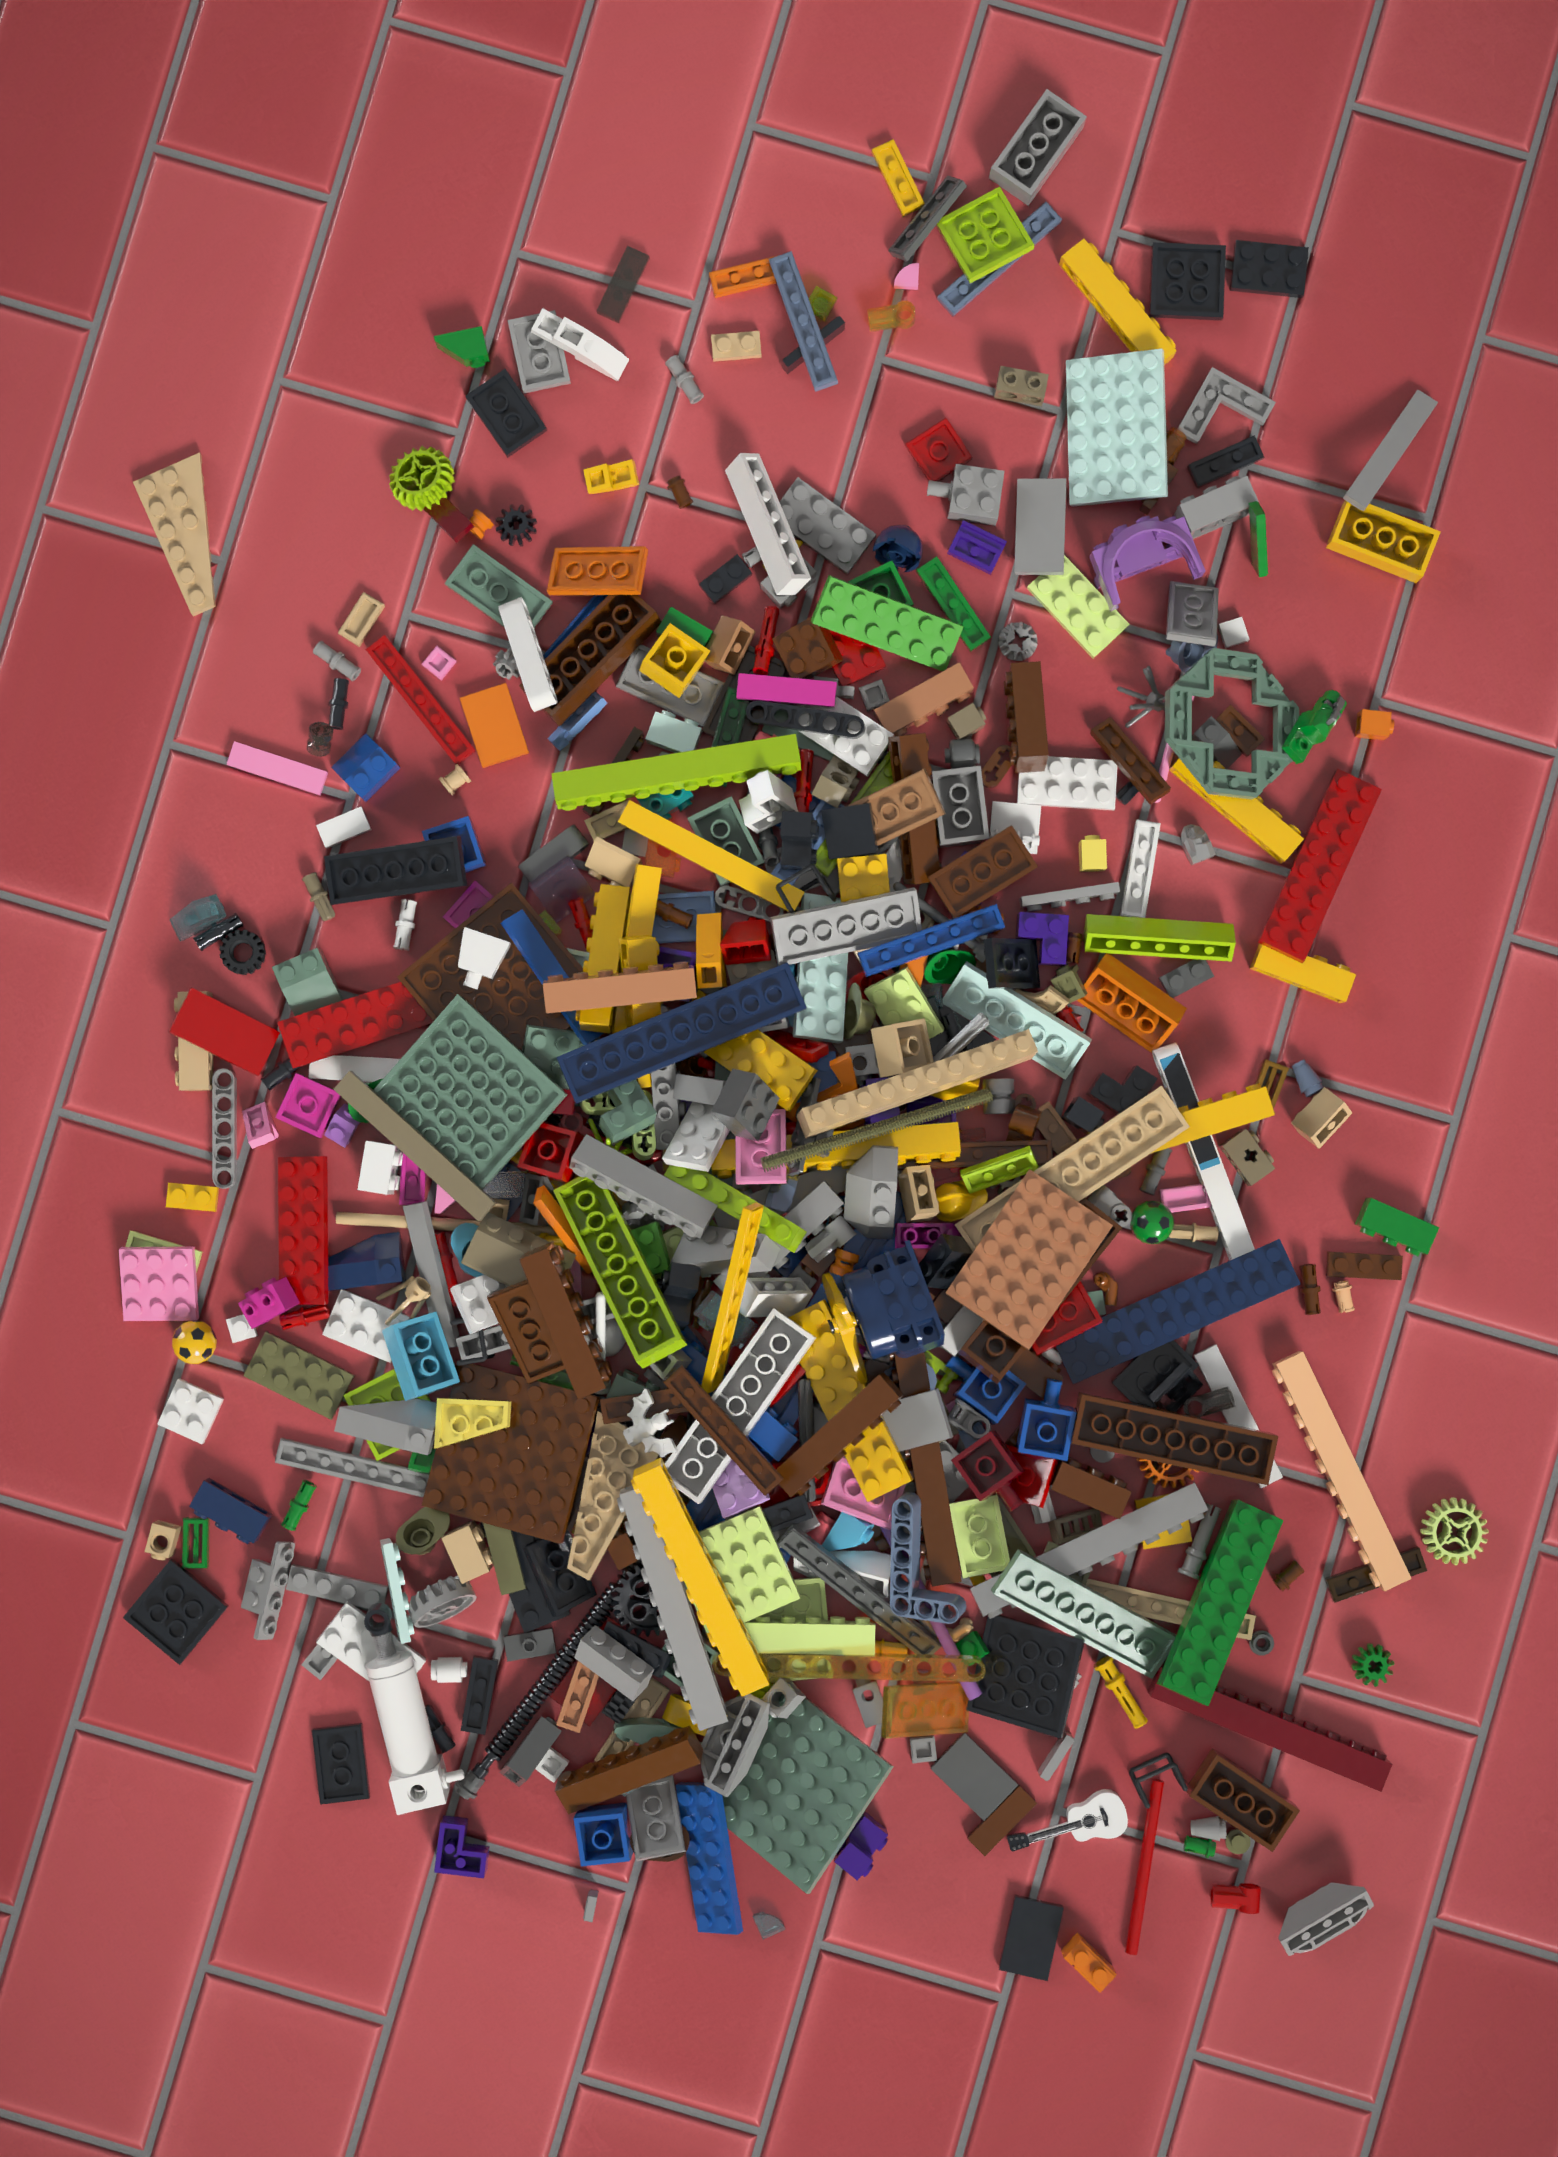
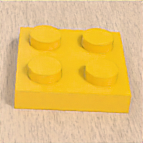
M886 853L837 858L841 902L890 892Z

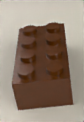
M1041 661L1011 663L1009 672H1005L1003 684L1004 695H1008L1007 704L1005 705L1006 719L1010 718L1009 727L1007 728L1008 742H1011V750L1009 751L1010 765H1014L1015 773L1045 771L1049 753Z
M1213 1748L1187 1785L1188 1790L1186 1792L1191 1798L1271 1852L1275 1850L1300 1812L1293 1802Z

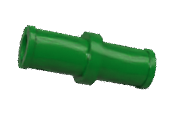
M302 1480V1484L295 1498L291 1499L289 1503L290 1508L281 1523L282 1526H285L284 1528L291 1531L296 1530L303 1513L307 1512L309 1508L308 1503L317 1488L316 1484L308 1480Z

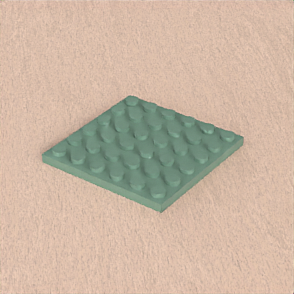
M460 994L455 996L374 1089L383 1100L483 1190L568 1095Z
M784 1694L779 1697L780 1706L785 1703ZM805 1697L787 1719L774 1718L769 1714L768 1728L747 1775L728 1797L723 1796L727 1828L802 1891L810 1894L894 1766Z

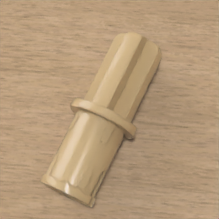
M1192 1223V1225L1174 1224L1169 1237L1191 1239V1242H1195V1240L1217 1242L1218 1226H1198L1196 1223Z

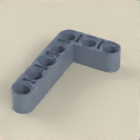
M906 1492L892 1505L890 1608L895 1615L900 1617L952 1624L965 1612L966 1602L963 1597L957 1594L919 1589L921 1500L917 1494ZM903 1502H906L910 1506V1510H907L903 1506ZM902 1526L907 1527L910 1534L905 1533ZM902 1550L908 1553L909 1558L903 1555ZM901 1574L907 1576L909 1582L905 1581ZM901 1598L907 1601L908 1606L902 1603ZM924 1601L928 1602L932 1609L927 1608ZM948 1605L953 1606L956 1610V1613L952 1612L948 1608Z

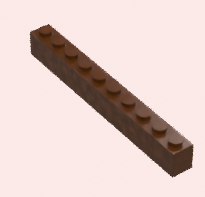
M924 1352L908 1358L898 1357L895 1353L888 1354L889 1360H894L895 1369L891 1370L892 1381L894 1384H898L899 1390L904 1394L902 1398L931 1390ZM939 1441L904 1450L905 1458H910L911 1467L908 1470L913 1478L911 1482H914L915 1492L913 1493L917 1494L921 1500V1531L923 1541H920L921 1556L926 1555L927 1565L923 1566L925 1580H930L932 1587L962 1582Z

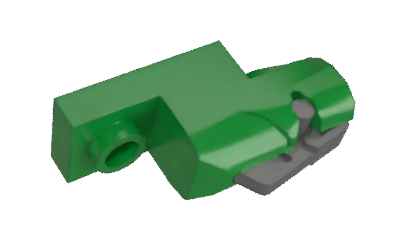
M1335 690L1326 691L1317 700L1312 710L1303 712L1299 716L1282 746V749L1296 764L1304 762L1313 745L1326 740L1331 729L1341 717L1347 702L1340 693Z

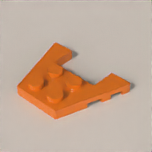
M850 1052L830 1061V1067L840 1082L819 1092L816 1102H822L858 1089ZM800 1102L796 1103L790 1112L786 1110V1117L793 1122H797L796 1111L800 1106ZM778 1104L776 1106V1109H784ZM865 1119L835 1128L834 1131L851 1130L865 1123Z

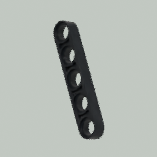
M759 700L751 702L746 709L747 717L753 723L850 739L862 737L866 730L864 721L856 715ZM755 706H762L764 708V715L760 719H755L751 715V711ZM781 709L788 712V719L783 723H779L775 719L776 712ZM804 713L812 715V723L809 726H801L799 723V718ZM827 717H834L837 721L836 727L832 730H826L823 726V722ZM853 720L859 721L861 724V729L856 734H851L847 730L848 724Z

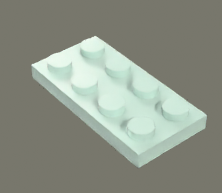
M390 1538L382 1539L380 1544L397 1635L401 1644L411 1642L410 1635L414 1634L412 1619L410 1616L406 1617L405 1610L410 1608L406 1592L401 1590V1585H405L403 1571L401 1567L397 1568L396 1561L400 1560L398 1545L392 1543Z

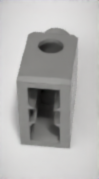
M867 1668L853 1672L857 1687L852 1690L865 1727L868 1728L890 1720L877 1680L871 1682ZM871 1690L873 1700L866 1701L863 1692Z

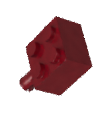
M996 1430L990 1431L951 1459L979 1501H984L994 1493H999L1010 1511L1015 1510L1024 1503L1011 1486V1481L1025 1471Z

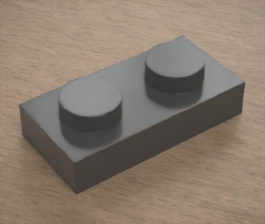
M1194 959L1159 977V980L1167 995L1174 998L1214 977L1206 960Z

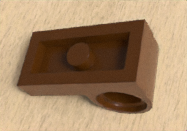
M1019 1103L1011 1117L1006 1141L1033 1140L1042 1111Z

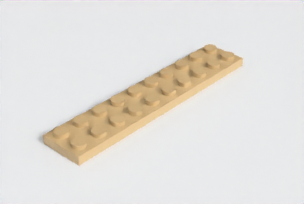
M1160 1086L1034 1172L1079 1202L1190 1126L1164 1088ZM1021 1181L955 1224L972 1251L976 1249Z

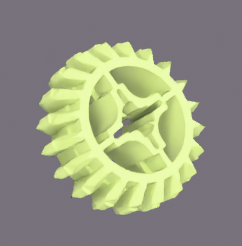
M1451 1497L1450 1503L1446 1499H1441L1442 1507L1434 1503L1432 1506L1435 1512L1433 1513L1429 1510L1425 1512L1430 1516L1429 1520H1421V1523L1427 1525V1528L1420 1529V1533L1428 1535L1422 1539V1543L1429 1544L1426 1550L1429 1553L1434 1552L1433 1557L1437 1560L1442 1557V1562L1448 1564L1451 1559L1453 1565H1458L1459 1558L1462 1563L1466 1564L1468 1563L1467 1556L1476 1559L1474 1551H1483V1548L1479 1546L1480 1542L1487 1543V1539L1483 1538L1482 1534L1489 1533L1488 1529L1481 1528V1526L1487 1523L1486 1519L1480 1518L1483 1514L1482 1511L1475 1510V1504L1470 1503L1467 1505L1465 1499H1461L1458 1502L1454 1497ZM1463 1512L1467 1517L1453 1521L1447 1514ZM1441 1521L1443 1529L1442 1532L1438 1534L1439 1538H1437V1526ZM1450 1524L1458 1528L1456 1531H1458L1457 1536L1459 1538L1450 1534L1452 1532ZM1470 1525H1472V1534L1470 1540L1468 1541L1466 1538V1533L1468 1529L1471 1528ZM1454 1541L1462 1547L1452 1551L1442 1548L1445 1543L1449 1544Z

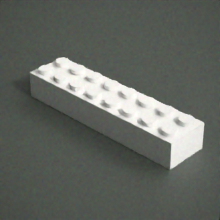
M775 1308L770 1312L712 1396L713 1400L747 1437L817 1338ZM695 1420L678 1444V1453H672L665 1466L676 1488L700 1504L732 1459L703 1426Z

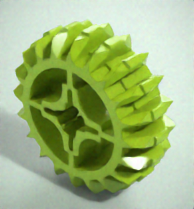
M421 446L419 451L412 448V453L404 452V458L397 459V466H391L393 473L389 475L391 481L389 485L393 496L402 506L408 507L412 511L417 508L422 512L425 506L431 510L434 503L440 505L439 500L441 498L447 499L446 492L452 491L451 484L455 482L453 476L454 469L448 457H445L443 452L440 450L436 451L433 447L427 449Z

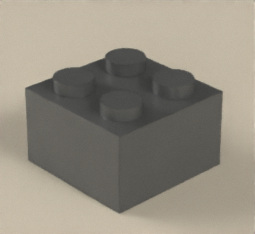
M732 1069L711 1112L735 1136L759 1141L777 1106L779 1097L757 1074Z

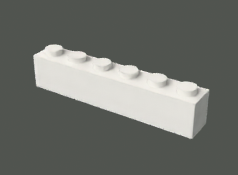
M740 453L726 468L725 472L776 595H796L811 579L760 454Z

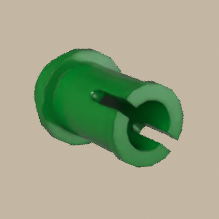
M1186 1835L1183 1850L1203 1854L1205 1858H1209V1856L1214 1857L1216 1842L1212 1841V1839L1204 1840Z

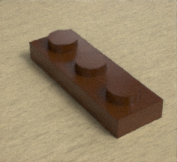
M1327 1252L1326 1276L1402 1280L1403 1256Z

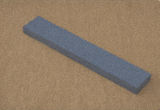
M1045 202L1026 218L1022 225L1035 246L1062 222V218ZM1021 257L971 284L966 276L962 274L937 296V300L954 317Z
M792 251L769 259L815 392L838 384Z

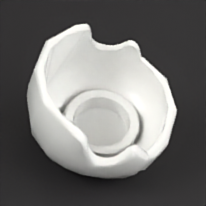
M614 1319L606 1320V1357L616 1355L626 1342L617 1321ZM596 1323L593 1325V1329H591L594 1338H596Z

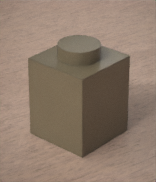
M972 703L948 717L946 722L956 739H966L984 728L986 716L980 707L976 708Z

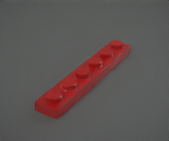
M385 635L365 649L455 764H460L476 751Z

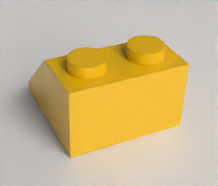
M669 623L643 659L639 671L680 698L696 676L710 650Z

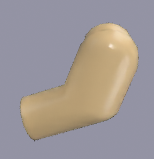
M964 1617L960 1619V1625L954 1629L947 1628L954 1642H959L973 1631V1621L970 1618Z

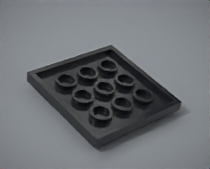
M1001 1615L991 1619L988 1617L982 1640L989 1653L977 1661L974 1679L982 1694L973 1700H968L966 1710L1053 1737L1063 1738L1085 1640Z

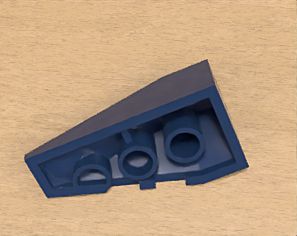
M400 1232L374 1235L328 1257V1291L406 1281Z

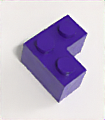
M1019 912L1017 914L1016 939H1035L1040 941L1038 965L1064 966L1066 964L1069 915Z
M864 1811L835 1855L834 1862L857 1881L861 1876L866 1877L873 1868V1853L876 1850H882L888 1841L886 1838L888 1836L887 1829Z
M443 1816L440 1822L434 1873L475 1878L485 1877L490 1846L466 1843L468 1818Z

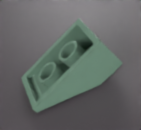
M319 948L310 950L272 967L280 988L295 1016L343 1001L325 955Z

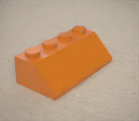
M1105 953L1083 983L1088 994L1077 1000L1151 1053L1163 1044L1177 1027L1187 1010L1185 1006L1109 953Z

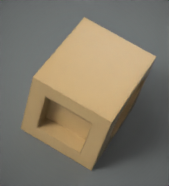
M161 1520L153 1522L145 1552L150 1553L151 1557L157 1560H165L173 1556L182 1526ZM159 1535L166 1537L168 1541L167 1547H161L158 1544L157 1539Z

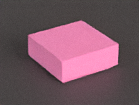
M436 646L424 660L422 666L442 681L456 664V660Z

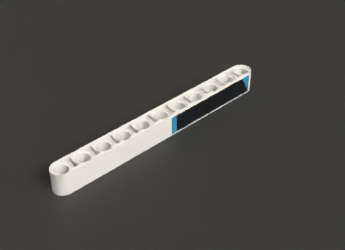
M1174 1042L1153 1050V1059L1165 1091L1175 1106L1179 1108L1188 1105L1189 1109L1199 1107L1197 1103L1199 1099L1177 1043ZM1212 1135L1186 1142L1185 1144L1200 1184L1205 1187V1189L1203 1188L1204 1194L1206 1191L1210 1199L1211 1206L1209 1208L1215 1224L1218 1226V1232L1229 1261L1255 1250Z

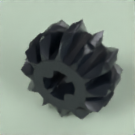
M511 504V511L509 513L505 509L501 510L504 518H496L497 523L500 524L496 527L497 533H502L500 538L503 542L509 539V545L513 546L517 540L521 547L523 546L522 539L525 538L528 542H531L532 538L529 533H537L536 528L533 527L537 524L536 518H531L533 514L531 510L524 512L523 505H520L516 511L514 505ZM518 521L520 524L519 529L514 530V522Z

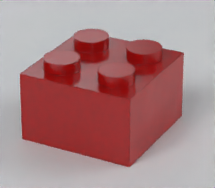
M542 1123L525 1142L517 1167L534 1174L568 1183L575 1176L573 1170L569 1168L571 1158L585 1136L574 1131Z

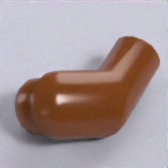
M1106 1272L1097 1273L1094 1276V1282L1105 1292L1104 1304L1117 1306V1282Z

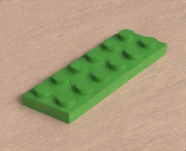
M828 575L810 621L815 625L940 671L947 669L964 627L956 622Z

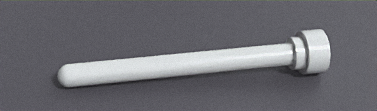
M598 1292L595 1296L596 1338L598 1337L602 1344L603 1352L600 1353L603 1360L606 1361V1299L603 1292ZM611 1380L605 1389L595 1392V1394L602 1395L608 1393L611 1388Z

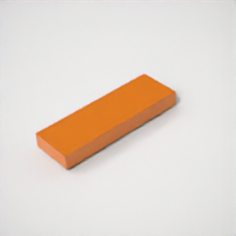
M773 257L709 272L715 298L775 284L776 280L769 263V259Z

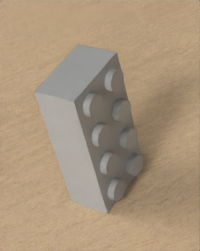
M1046 89L991 167L989 179L1029 206L1084 128L1087 116Z

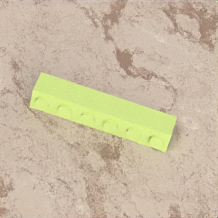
M761 1615L744 1623L758 1653L875 1655V1621H870L869 1617H855V1621H845V1617L841 1616L830 1617V1620H820L819 1616H806L805 1620H795V1616L786 1615L781 1616V1620L771 1619L769 1615Z

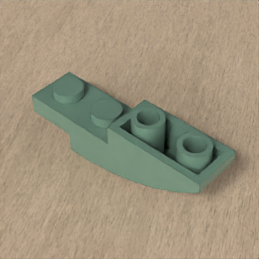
M645 1717L622 1719L619 1724L615 1722L613 1725L614 1733H616L619 1739L626 1742L632 1740L639 1743V1745L648 1742L653 1737L669 1734L676 1728L682 1729V1727L669 1723L664 1719Z

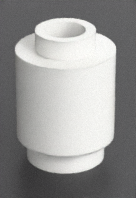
M438 1657L437 1660L431 1661V1680H437L438 1683L462 1682L463 1677H467V1662H463L462 1657Z

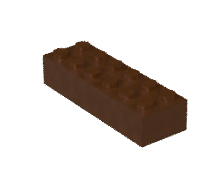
M608 595L545 659L558 703L541 710L560 727L661 624L662 621L656 611L638 595ZM521 683L519 687L526 694L523 683Z
M552 1241L527 1251L519 1260L576 1396L580 1399L605 1389L611 1380L610 1375L613 1372L609 1362L604 1361L600 1353L603 1352V1347L599 1338H594L592 1334L593 1323L589 1315H585L581 1306H584L583 1299L579 1292L574 1291L571 1284L574 1283V1278L570 1269H565L562 1260L565 1258L562 1249Z

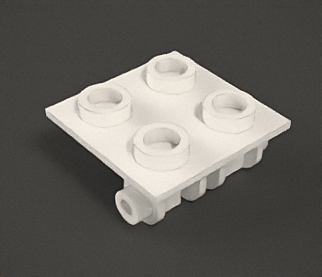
M993 801L989 838L1012 825L1029 853L1037 854L1040 841L1041 805Z

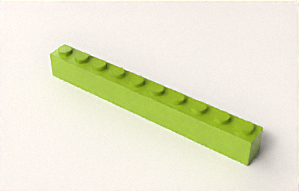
M796 734L556 772L551 773L557 808L570 811L582 805L594 807L600 805L601 802L611 801L619 803L625 801L626 798L632 797L644 799L649 797L650 794L656 793L668 795L674 793L675 790L681 789L693 791L698 789L699 786L709 785L710 787H718L723 785L724 782L730 781L742 783L754 777L757 773L766 770L772 774L782 773L783 775H791L801 770V761Z

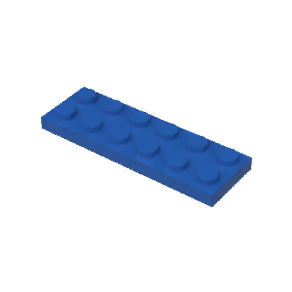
M680 1782L676 1784L681 1824L688 1831L690 1839L686 1857L698 1932L738 1935L743 1932L723 1796L706 1787L702 1782Z

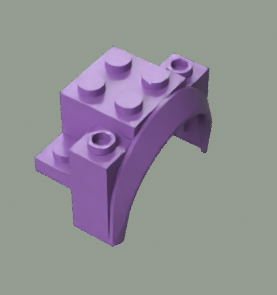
M1145 516L1138 519L1136 524L1127 527V524L1118 526L1113 529L1114 533H1111L1108 541L1093 548L1094 551L1089 556L1096 573L1093 580L1096 589H1102L1110 611L1118 609V604L1121 603L1115 582L1181 557L1185 558L1193 580L1202 577L1206 571L1185 517L1177 519L1176 516H1173L1164 521H1159L1158 516L1151 519L1150 516ZM1162 542L1168 543L1166 549H1164Z

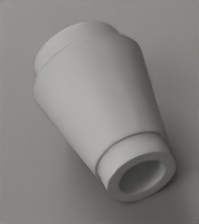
M1219 1816L1191 1820V1836L1216 1841L1226 1839V1821Z

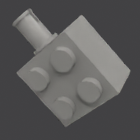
M956 464L951 483L929 480L927 496L948 498V501H950L948 519L964 520L971 523L996 526L1005 471Z

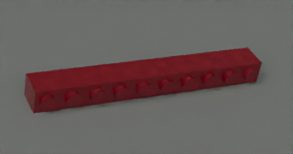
M1163 1666L1154 1675L1148 1690V1694L1152 1698L1382 1792L1393 1765L1386 1759L1387 1755L1376 1749H1373L1372 1752L1364 1750V1745L1354 1740H1350L1349 1743L1342 1741L1339 1734L1329 1730L1325 1734L1317 1730L1318 1726L1308 1721H1304L1303 1724L1294 1721L1295 1717L1281 1711L1280 1715L1274 1713L1269 1705L1258 1702L1257 1705L1248 1702L1249 1698L1235 1692L1234 1696L1226 1693V1688L1218 1684L1209 1706L1200 1704L1157 1684Z

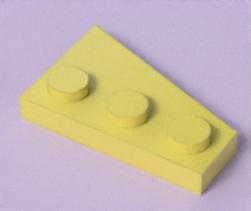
M437 1398L434 1448L444 1447L510 1427L511 1402Z

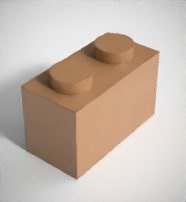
M722 615L706 646L710 653L704 662L716 670L734 675L756 631L741 620Z

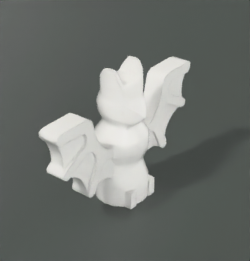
M644 1389L640 1396L633 1398L634 1407L627 1414L634 1423L633 1426L623 1431L627 1443L634 1447L643 1442L645 1453L654 1451L660 1457H665L668 1453H678L672 1438H655L654 1435L657 1430L664 1429L667 1425L673 1423L674 1420L669 1421L666 1413L669 1412V1409L653 1415L651 1419H646V1413L654 1404V1399L649 1389Z

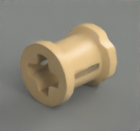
M458 764L444 778H439L440 782L452 796L455 794V790L464 783L471 782Z

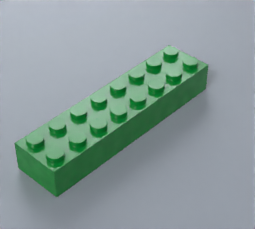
M1231 1500L1157 1681L1158 1685L1200 1704L1209 1706L1283 1523L1282 1519L1240 1500Z

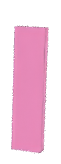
M235 741L227 761L228 766L321 796L328 775L327 771Z

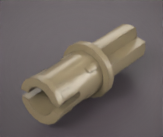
M314 872L303 877L302 880L311 896L310 902H314L321 919L328 921L334 918L335 912L327 897L328 892L324 891L317 873Z

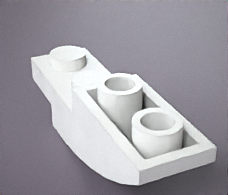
M543 308L531 329V333L575 355L576 360L616 381H619L629 362V358L597 335L566 317L562 319Z

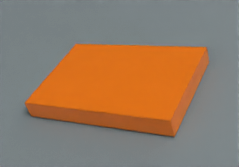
M506 683L460 698L482 768L529 754Z

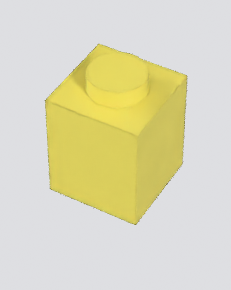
M1099 835L1085 836V840L1079 842V871H1105L1107 869L1106 839H1100Z

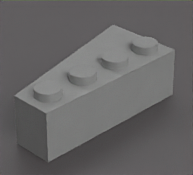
M708 1225L701 1239L683 1233L671 1262L701 1267L700 1276L702 1278L711 1277V1274L719 1273L727 1275L738 1230ZM757 1234L748 1273L772 1270L780 1248L765 1234Z

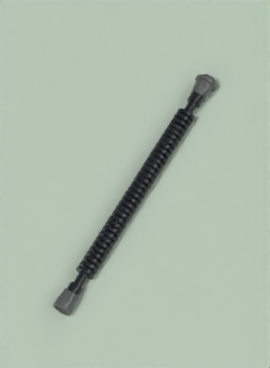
M640 1559L636 1563L642 1565V1560ZM633 1563L627 1566V1568L630 1570L634 1569ZM624 1568L622 1570L623 1576L627 1574ZM614 1582L608 1584L610 1587L605 1588L607 1593L602 1592L601 1596L603 1598L599 1597L597 1599L599 1603L595 1602L593 1604L595 1608H590L589 1611L591 1613L587 1612L585 1615L587 1618L584 1617L581 1620L583 1623L580 1622L578 1624L579 1628H575V1633H572L570 1635L571 1638L566 1640L567 1643L563 1644L562 1647L564 1649L560 1648L558 1651L560 1654L557 1653L554 1656L556 1659L553 1658L551 1660V1664H548L547 1669H544V1674H541L539 1676L540 1679L535 1681L536 1684L532 1685V1690L529 1689L528 1695L524 1696V1700L520 1701V1705H517L516 1710L512 1712V1715L508 1717V1720L505 1721L504 1725L496 1733L497 1736H494L493 1741H490L489 1746L485 1748L488 1754L481 1763L478 1762L472 1770H468L464 1779L457 1781V1793L467 1800L477 1797V1792L484 1784V1778L489 1773V1767L495 1760L501 1761L502 1756L513 1745V1740L516 1741L517 1735L522 1733L521 1730L525 1729V1725H528L529 1720L537 1713L536 1709H540V1704L545 1702L544 1699H547L549 1697L548 1694H551L553 1692L552 1689H555L556 1684H559L561 1681L559 1678L562 1679L564 1677L563 1673L566 1674L568 1672L567 1668H571V1663L576 1661L574 1657L580 1640L595 1625L601 1627L603 1625L601 1621L605 1622L607 1620L605 1616L609 1617L611 1614L609 1611L613 1612L614 1609L611 1606V1602L615 1600L612 1599L610 1593L617 1592L613 1587Z

